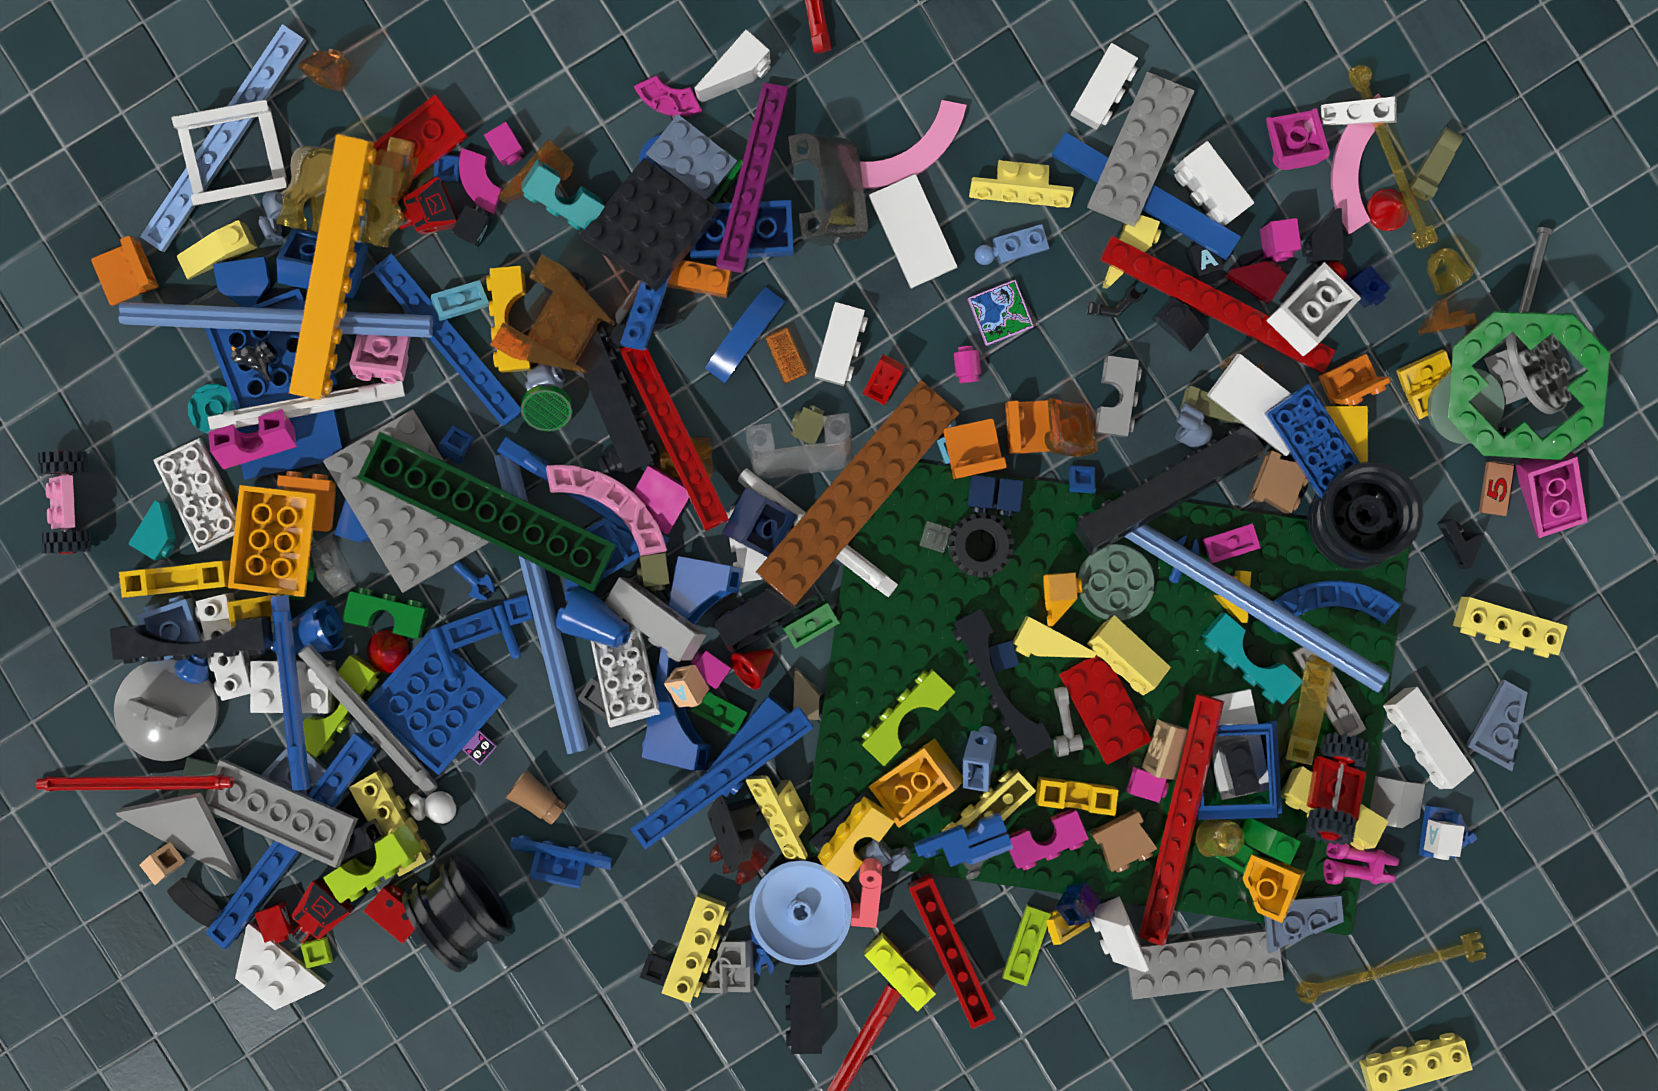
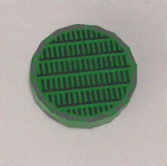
M535 386L528 390L522 398L521 413L523 419L537 430H559L566 426L571 419V398L564 390L556 386Z

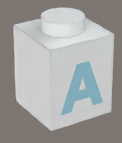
M1428 819L1424 850L1434 853V858L1449 860L1450 856L1460 857L1464 826L1452 822Z

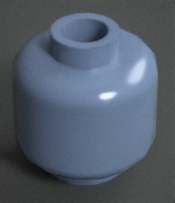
M545 361L527 372L525 385L527 390L542 385V387L552 385L562 389L565 375L559 365Z

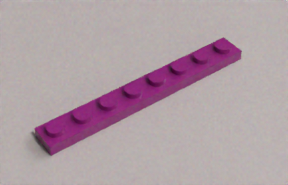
M763 82L717 260V268L743 273L788 96V87Z

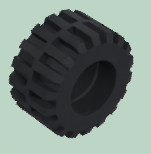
M975 513L963 517L954 525L949 534L947 546L953 564L963 573L975 577H989L1002 571L1003 567L1008 565L1010 556L1013 555L1014 551L1012 549L1014 540L1011 537L1010 529L1005 525L1006 523L998 519L997 516L986 513ZM985 530L994 537L995 550L988 559L975 560L967 553L965 547L966 539L973 531Z

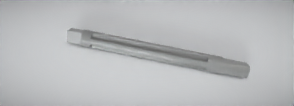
M310 643L301 649L298 655L413 783L418 785L427 796L437 789V782L429 775L424 766L336 669Z

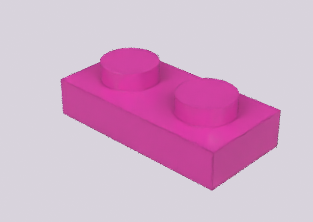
M1253 524L1202 539L1211 564L1261 548Z

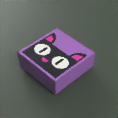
M479 730L462 750L477 764L481 765L498 745Z

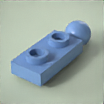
M1042 224L994 238L992 240L994 247L989 245L979 246L975 251V259L981 265H988L995 257H998L999 264L1048 250L1049 245Z

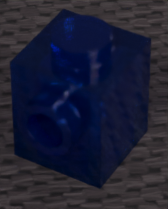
M1371 265L1362 269L1346 283L1361 297L1358 302L1363 308L1370 305L1374 307L1379 305L1387 298L1384 294L1390 289Z
M1087 883L1068 886L1055 908L1069 926L1088 923L1095 915V910L1101 901Z

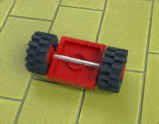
M1329 733L1322 738L1319 757L1314 760L1306 805L1312 808L1308 815L1306 834H1309L1311 838L1315 837L1317 841L1323 840V843L1331 842L1334 845L1337 843L1345 845V843L1351 844L1354 840L1366 772L1360 770L1366 767L1369 750L1368 743L1364 742L1361 738L1356 739V736L1352 735L1349 737L1348 734L1344 733L1343 735Z

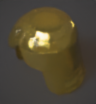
M1442 248L1434 252L1429 257L1426 265L1427 274L1433 283L1437 295H1444L1455 290L1474 274V270L1466 264L1459 253L1451 248ZM1446 265V271L1441 274L1436 273L1437 269Z
M1207 819L1198 828L1196 843L1198 850L1206 857L1233 856L1243 846L1244 834L1235 822L1225 819Z

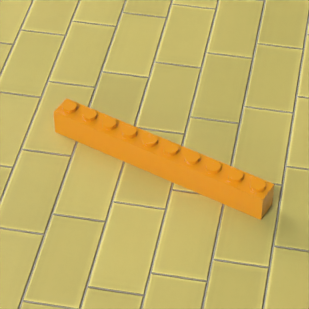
M336 134L289 390L291 394L321 400L326 398L332 390L333 380L330 379L331 369L334 370L337 364V354L334 353L336 344L340 343L342 337V329H339L341 319H344L347 311V304L344 303L345 294L349 293L352 279L349 278L350 267H354L357 257L356 252L353 251L355 241L358 242L361 236V226H358L360 216L364 215L366 209V200H363L364 192L370 187L371 174H368L370 164L374 163L376 148H373L374 142Z

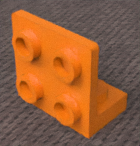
M131 236L120 239L122 246L96 256L91 260L108 302L112 306L159 287L140 240Z
M1055 400L1032 402L1008 401L1005 403L1008 454L1059 450L1057 403Z
M993 419L943 430L953 479L1006 468L1005 458L1001 457Z

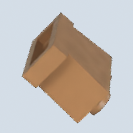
M1267 451L1248 499L1255 502L1265 501L1284 513H1292L1300 504L1301 496H1299L1301 487H1305L1308 480L1296 462L1280 459V453Z
M1136 809L1090 831L1094 841L1097 844H1101L1107 867L1111 872L1115 870L1116 872L1124 871L1130 867L1129 863L1136 859H1139V861L1145 860L1153 855L1152 851L1157 849L1139 823L1143 822V819Z

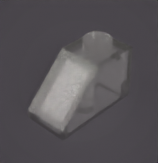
M332 535L311 546V556L317 578L333 598L356 586L352 570Z

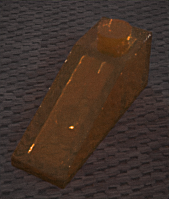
M329 49L328 52L318 50L300 61L298 68L316 85L342 92L350 63L343 57L344 54L337 50Z
M548 139L497 197L504 204L525 197L521 183L537 159L557 170L563 181L573 172V161Z

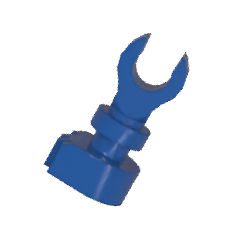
M751 932L752 942L759 945L757 946L758 959L755 962V970L760 975L761 965L766 963L768 964V972L771 975L774 965L770 960V954L760 946L753 932Z

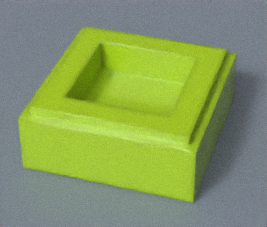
M327 936L319 940L313 939L300 944L306 968L333 961Z

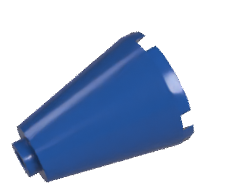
M582 586L575 588L565 600L569 603L565 609L560 608L558 612L556 627L565 634L614 648L625 645L630 638L629 626L595 593Z
M325 600L317 602L292 619L295 655L299 654L300 650L309 643L318 652L334 651L343 647L345 637L341 638L340 631L344 630V626L339 613L332 604L327 606L325 604L327 601ZM273 632V647H271V650L276 653L275 635Z

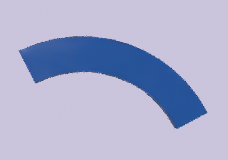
M1346 581L1309 583L1294 588L1273 600L1274 603L1297 617L1304 612L1316 608L1341 606L1364 612L1382 624H1385L1401 605L1377 589ZM1264 623V624H1265L1268 628H1270L1274 633H1278V632H1279V631L1275 630L1274 628L1270 627L1269 625H1267L1266 623Z

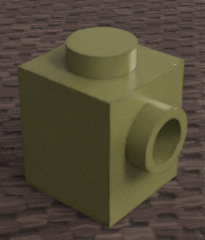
M812 405L809 409L804 407L802 412L797 410L791 422L795 426L791 436L815 446L827 420V417L823 416L825 411Z
M667 553L640 556L641 567H637L639 582H643L644 587L650 586L651 591L666 589L665 584L671 583Z

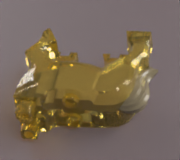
M390 137L388 150L380 149L376 153L374 163L370 164L368 174H371L370 187L364 192L363 199L370 200L361 242L389 247V237L403 223L404 215L397 201L409 189L416 171L418 158L413 157L415 143ZM306 145L294 151L291 158L292 179L289 186L281 192L283 195L282 208L276 224L307 230L303 206L311 198L313 211L311 231L319 232L334 150Z

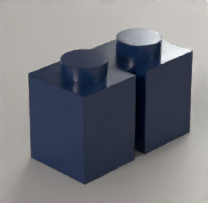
M972 475L970 476L967 506L973 507L972 512L988 514V509L998 510V515L1013 516V512H1020L1023 481Z

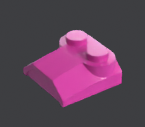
M1317 108L1311 111L1274 118L1267 117L1266 122L1274 152L1273 163L1276 167L1282 170L1316 165L1328 158L1330 152Z

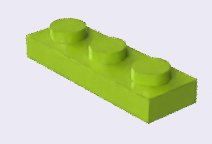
M1026 904L1002 974L1003 979L1027 986L1047 929L1046 920L1051 917L1050 912Z

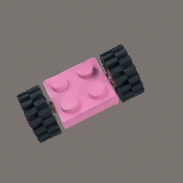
M54 451L37 453L38 474H58V477L49 478V483H46V497L50 498V508L47 509L48 524H51V529H61L63 531L41 533L42 554L91 552V531H71V528L75 527L73 475L69 474L88 472L87 452Z

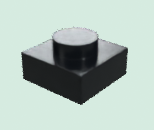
M649 952L639 978L664 986L673 960Z

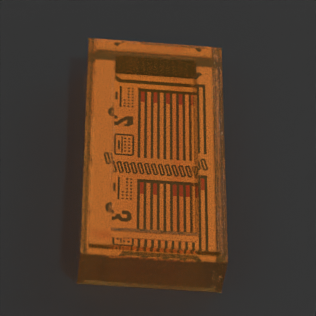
M788 327L764 337L784 384L808 375Z

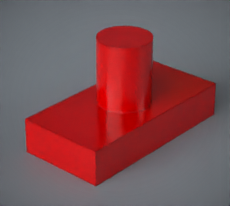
M883 354L862 394L885 405L905 365Z

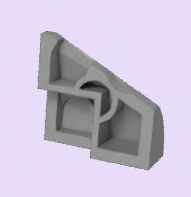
M752 940L722 941L717 951L718 957L710 967L711 973L706 984L702 986L701 993L753 992L754 964Z

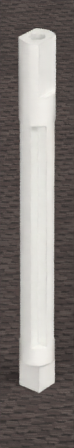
M397 380L395 384L382 382L334 391L321 400L302 397L227 411L221 415L208 417V421L212 431L232 424L235 428L259 424L258 416L281 409L284 410L288 418L404 397L405 391L401 380Z
M746 468L739 476L738 482L744 487L797 514L798 516L793 523L794 526L806 514V512L771 485L765 483L749 469ZM848 545L836 557L841 563L887 597L891 595L898 585Z

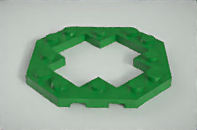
M1495 310L1453 345L1448 419L1483 456L1561 460L1603 427L1610 351L1574 313L1554 314ZM1512 332L1530 350L1553 333L1587 369L1567 385V389L1583 406L1543 438L1525 420L1503 436L1470 401L1489 385V382L1473 364Z

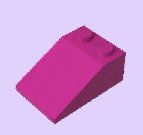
M1572 451L1561 460L1520 459L1519 465H1516L1518 481L1538 538L1588 522L1578 458Z

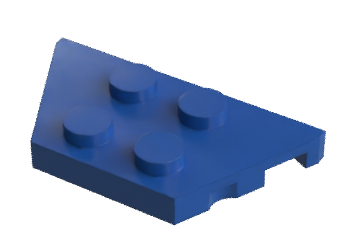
M604 518L586 529L618 545L602 579L640 557L634 536L608 519ZM565 579V597L567 598L580 585Z

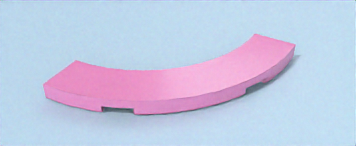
M1377 94L1372 99H1378L1381 97L1379 94ZM1382 123L1347 125L1335 149L1331 167V190L1335 203L1334 208H1342V228L1346 235L1351 234L1371 221L1361 201L1358 172L1364 148L1371 135Z
M942 100L931 128L918 143L902 154L874 162L852 161L847 187L875 189L890 186L914 174L917 176L925 171L943 155L953 141L963 120L966 105Z
M550 465L546 467L551 493L568 492L581 494L609 507L630 529L638 545L640 556L667 551L658 523L646 509V505L625 485L601 472H594L579 466Z

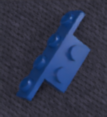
M670 276L656 292L641 282L621 339L622 346L639 350L646 349Z
M522 835L518 836V838H511V849L535 854L529 875L530 879L580 889L586 865L611 870L612 858L603 852L595 851L591 854L583 852L579 847H558V844L555 842H535L532 838Z

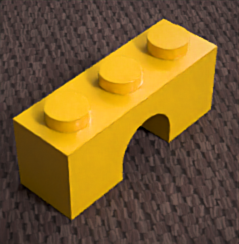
M1038 776L1035 802L1038 806L1061 809L1071 807L1087 810L1091 813L1115 816L1118 789L1108 785Z
M863 797L853 807L851 814L845 822L838 826L831 840L821 848L820 854L817 857L825 869L848 882L863 863L858 853L853 849L855 843L864 837H871L880 842L894 824V820L885 809L868 798Z

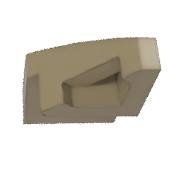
M795 668L793 710L800 706L809 720H819V692L817 691V685L813 681L810 682L799 668Z

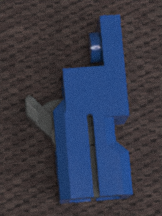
M999 812L978 820L976 828L965 831L961 824L913 843L918 857L924 855V858L934 856L939 853L938 849L943 848L950 867L962 862L968 869L965 875L968 880L978 877L982 863L988 858L1013 849Z

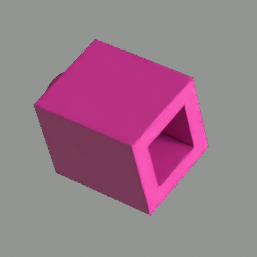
M506 122L484 135L503 166L516 164L522 159L521 156L525 154Z
M706 650L704 654L699 651L691 662L692 665H696L704 681L715 689L718 688L732 668V666L709 650Z
M1133 766L1126 791L1159 803L1161 797L1164 798L1166 796L1168 783H1166L1167 779L1155 777L1148 771Z

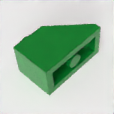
M1246 818L1237 837V840L1289 865L1300 845V841L1253 818Z

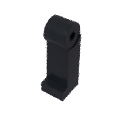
M672 296L662 300L665 307L659 310L650 337L683 322ZM624 324L615 326L611 331L612 341L620 348H624L621 344L626 328Z
M376 818L353 830L342 860L374 847L375 843L386 837ZM367 827L374 830L375 840L369 838L366 832Z

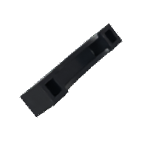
M978 608L953 621L952 623L955 628L951 629L958 643L963 641L967 649L963 653L970 666L975 664L979 673L975 674L982 688L987 686L991 694L987 698L994 711L1000 710L1003 716L1000 719V723L1005 732L1011 731L1015 738L1011 743L1018 756L1023 754L1028 759L1053 746L1054 744L1043 723L1040 720L1034 722L1021 714L1001 690L992 670L988 650L989 633L993 632L982 609Z
M271 616L236 620V626L225 634L211 640L196 642L177 641L158 636L146 630V624L119 626L110 629L113 660L123 659V664L140 662L139 658L147 657L148 662L163 661L164 656H173V660L189 659V655L198 654L199 659L212 658L214 653L222 652L223 657L240 655L239 651H248L249 655L265 654V649L273 647Z

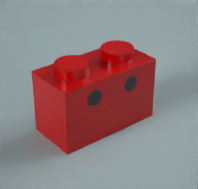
M388 883L363 912L403 944L415 929L403 906V890L396 885L391 886Z

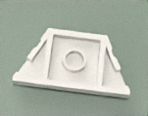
M253 922L248 924L235 979L274 1010L323 989L328 984L310 968H306L305 964L279 943L274 944L273 940L265 943L260 928Z

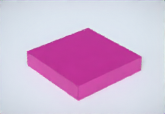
M651 464L648 465L633 491L646 505V509L653 519L656 520L660 530L667 535L689 500L683 483Z

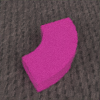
M657 75L634 86L640 98L652 109L662 114L674 117L679 114L681 117H687L702 112L691 87L681 90L670 88L663 84Z
M462 148L459 158V172L462 184L468 195L478 206L491 214H495L502 189L493 185L488 178L486 170L487 157Z

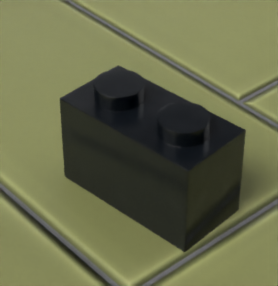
M1238 737L1217 743L1229 793L1234 796H1240L1261 790L1248 739Z

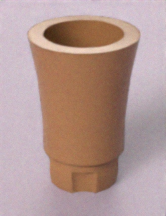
M527 769L505 797L527 809L538 818H543L551 825L566 806L564 802L557 799L558 796L541 784Z

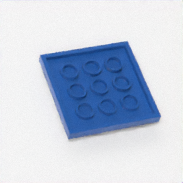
M429 631L366 704L411 752L436 774L440 775L506 701L507 697L454 650L448 652L458 679L455 682H449Z

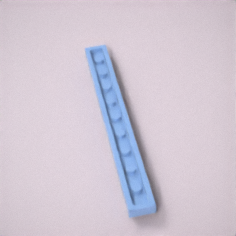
M282 24L227 107L267 100L306 40ZM254 118L214 125L195 154L204 192ZM187 167L140 236L162 252L166 251L195 208L191 199L193 191Z

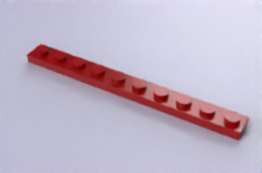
M1114 236L1110 237L1099 259L1170 297L1174 296L1178 301L1319 373H1325L1335 352L1334 349L1319 343L1306 355L1302 356L1266 321L1269 316Z
M1197 694L1139 934L1140 938L1160 946L1165 945L1225 702L1204 694Z

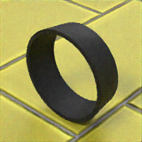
M182 877L167 889L170 898L186 914L206 927H211L221 912V908L214 899L187 878Z

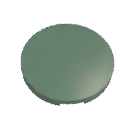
M1477 369L1489 382V385L1470 401L1496 428L1504 412L1503 390L1491 374ZM1450 371L1430 393L1427 406L1428 417L1431 425L1445 439L1459 444H1470L1471 442L1448 419L1452 372Z
M1109 545L1092 556L1089 555L1082 563L1078 573V577H1081L1082 593H1079L1082 602L1089 611L1106 620L1114 615L1120 621L1133 618L1147 607L1154 593V575L1150 563L1139 551L1126 545Z

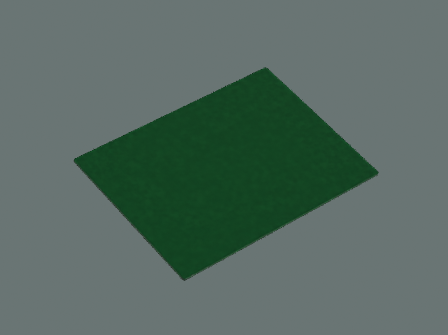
M917 462L847 544L898 585L891 595L887 597L844 565L836 615L839 624L834 628L807 810L810 821L805 827L802 843L808 856L818 858L817 856L820 854L809 840L862 792L867 790L882 806L869 786L934 738L963 776V758L970 733L972 731H979L981 726H988L994 730V734L997 736L996 758L990 782L992 789L1000 783L998 779L1007 770L1012 772L1016 769L1035 790L1037 789L1038 776L1114 786L1118 789L1115 816L1091 813L1087 810L1074 808L1088 837V840L1083 841L1084 845L1075 850L1064 849L1060 851L1058 857L1051 860H1046V858L1036 861V866L1027 870H1023L1022 867L1017 869L1010 852L1006 851L984 861L978 877L970 880L1102 900H1112L1120 896L1122 903L1146 906L1176 780H1166L1168 790L1164 798L1161 797L1159 803L1126 791L1133 766L1143 769L1142 765L1150 742L1108 765L1105 764L1069 696V709L1074 735L1080 734L1083 749L1058 757L1053 745L1028 759L1023 754L1018 756L1011 743L1015 738L1011 731L1006 733L1000 723V719L1003 718L1000 710L994 711L987 698L991 695L987 686L982 688L975 674L979 673L975 664L970 666L963 653L967 650L963 641L958 643L951 629L955 628L952 623L953 621L981 608L993 632L989 633L988 647L1010 640L1013 641L1025 617L1028 616L1093 651L1087 643L1107 620L1089 611L1082 602L1079 593H1077L1078 598L1053 626H1048L1044 575L1076 572V578H1078L1080 567L1090 554L1074 532L1077 519L1086 512L1092 514L1099 510L1098 507L1109 499L1115 501L1120 498L1122 492L1096 489L1095 493L1069 492L1068 484L987 472L976 474L975 476L1023 481L1020 512H1013V516L998 515V510L988 509V514L1003 520L1011 531L1010 534L1014 540L1012 549L1014 551L1013 555L1010 556L1008 565H1005L1002 571L992 576L975 577L963 573L953 564L947 546L949 534L954 525L963 517L977 513L972 512L973 507L967 506L970 476L953 479L951 467ZM1183 502L1147 523V525L1175 542L1182 536L1187 535L1183 547L1188 550L1191 548L1193 539H1197L1199 557L1209 562L1202 539L1253 524L1261 548L1212 563V565L1230 576H1235V571L1251 572L1250 588L1271 601L1294 588L1309 583L1346 581L1377 589L1401 604L1410 546L1403 552L1375 567L1365 570H1351L1333 564L1319 553L1311 540L1308 522L1303 519ZM928 527L947 533L943 547L940 546L943 535L938 534L936 543H934L936 532L928 530ZM985 530L973 531L966 539V551L975 560L988 559L994 553L995 539ZM1378 532L1376 535L1377 540L1383 542L1385 535ZM1358 536L1351 538V543L1355 546L1359 545ZM1126 537L1112 543L1111 545H1126L1139 551L1150 563L1154 575V593L1147 607L1133 618L1121 620V622L1171 668L1157 687L1145 695L1135 691L1127 680L1117 674L1150 738H1152L1157 719L1188 729L1197 694L1212 697L1251 689L1258 724H1264L1266 721H1277L1281 790L1292 769L1304 767L1313 772L1314 760L1319 757L1323 736H1327L1329 733L1334 735L1337 732L1292 654L1301 645L1280 632L1274 633L1264 623L1249 613L1248 623L1237 622L1246 630L1243 637V650L1252 664L1257 667H1269L1276 663H1282L1303 680L1301 685L1284 704L1277 701L1273 704L1261 694L1264 691L1257 684L1253 687L1243 679L1242 676L1245 673L1238 667L1234 670L1223 661L1225 656L1221 652L1217 651L1214 653L1204 644L1206 639L1201 635L1220 613H1226L1234 620L1214 597V595L1219 594L1183 572L1178 583L1171 582L1169 577L1173 566ZM1401 605L1385 624L1380 623L1364 612L1348 607L1329 606L1316 608L1304 612L1298 617L1390 673L1381 690L1376 692L1329 663L1366 730L1355 736L1357 737L1356 739L1361 738L1369 745L1366 767H1363L1360 771L1366 772L1361 804L1370 809L1385 716L1383 705L1387 703ZM1015 650L1019 665L997 672L993 670L995 678L1010 703L1028 719L1034 722L1040 720L1053 742L1054 737L1064 734L1061 714L1054 693L1055 688H1065L1058 674L1087 658L1036 656L1032 653L1027 657ZM932 669L955 693L938 711L929 707H918L904 715L898 727V739L902 748L883 766L862 746L861 742L864 740L862 734L871 725L875 728L882 721L879 717L888 707L894 709L899 703L897 698L907 688L911 691L917 685L915 679L924 670L929 672ZM1262 734L1260 736L1268 770L1266 734ZM1212 759L1210 760L1203 788L1204 805L1270 804L1269 790L1220 800ZM975 764L978 768H982V765ZM962 782L955 791L898 828L894 822L882 840L890 850L905 846L910 850L911 861L899 870L925 874L931 873L932 875L968 880L965 876L968 869L962 862L950 867L943 848L938 849V854L924 858V855L918 857L913 843L942 832L951 822H954V824L962 818L961 812L971 804L975 806L981 800L979 796L984 791L963 788ZM1035 791L1003 821L1007 830L1006 833L1009 835L1027 827L1035 841H1047L1054 832V826L1050 817L1071 809V807L1061 809L1038 806L1035 802ZM1281 797L1282 813L1277 814V818L1253 819L1300 841V845L1290 866L1305 872L1295 898L1340 895L1342 897L1344 922L1321 932L1351 935L1360 878L1344 877L1339 884H1328L1324 877L1323 867L1326 859L1356 866H1362L1363 862L1351 859H1334L1327 856L1326 849L1329 842L1317 841L1315 837L1311 838L1309 834H1306L1308 813L1302 809L1290 807L1285 803L1286 799ZM1136 809L1143 819V822L1139 823L1157 849L1152 851L1153 855L1142 861L1136 859L1129 863L1130 867L1126 870L1111 872L1107 867L1101 844H1097L1094 841L1090 831ZM1198 816L1196 817L1174 910L1265 923L1264 915L1257 912L1250 891L1243 881L1244 874L1200 848L1212 826L1237 839L1246 818L1198 820ZM864 837L859 839L853 849L858 853L862 846L872 841V838ZM1245 844L1246 846H1248V847H1250L1251 849H1253V850H1255L1256 852H1258L1259 854H1258L1257 856H1261V857L1273 859V860H1276V861H1280V860H1278V859H1276V858H1273V857H1271V856H1269V855H1267V854H1265V853H1263V852H1261V851H1259V850H1257V849H1255V848H1253V847H1251V846Z

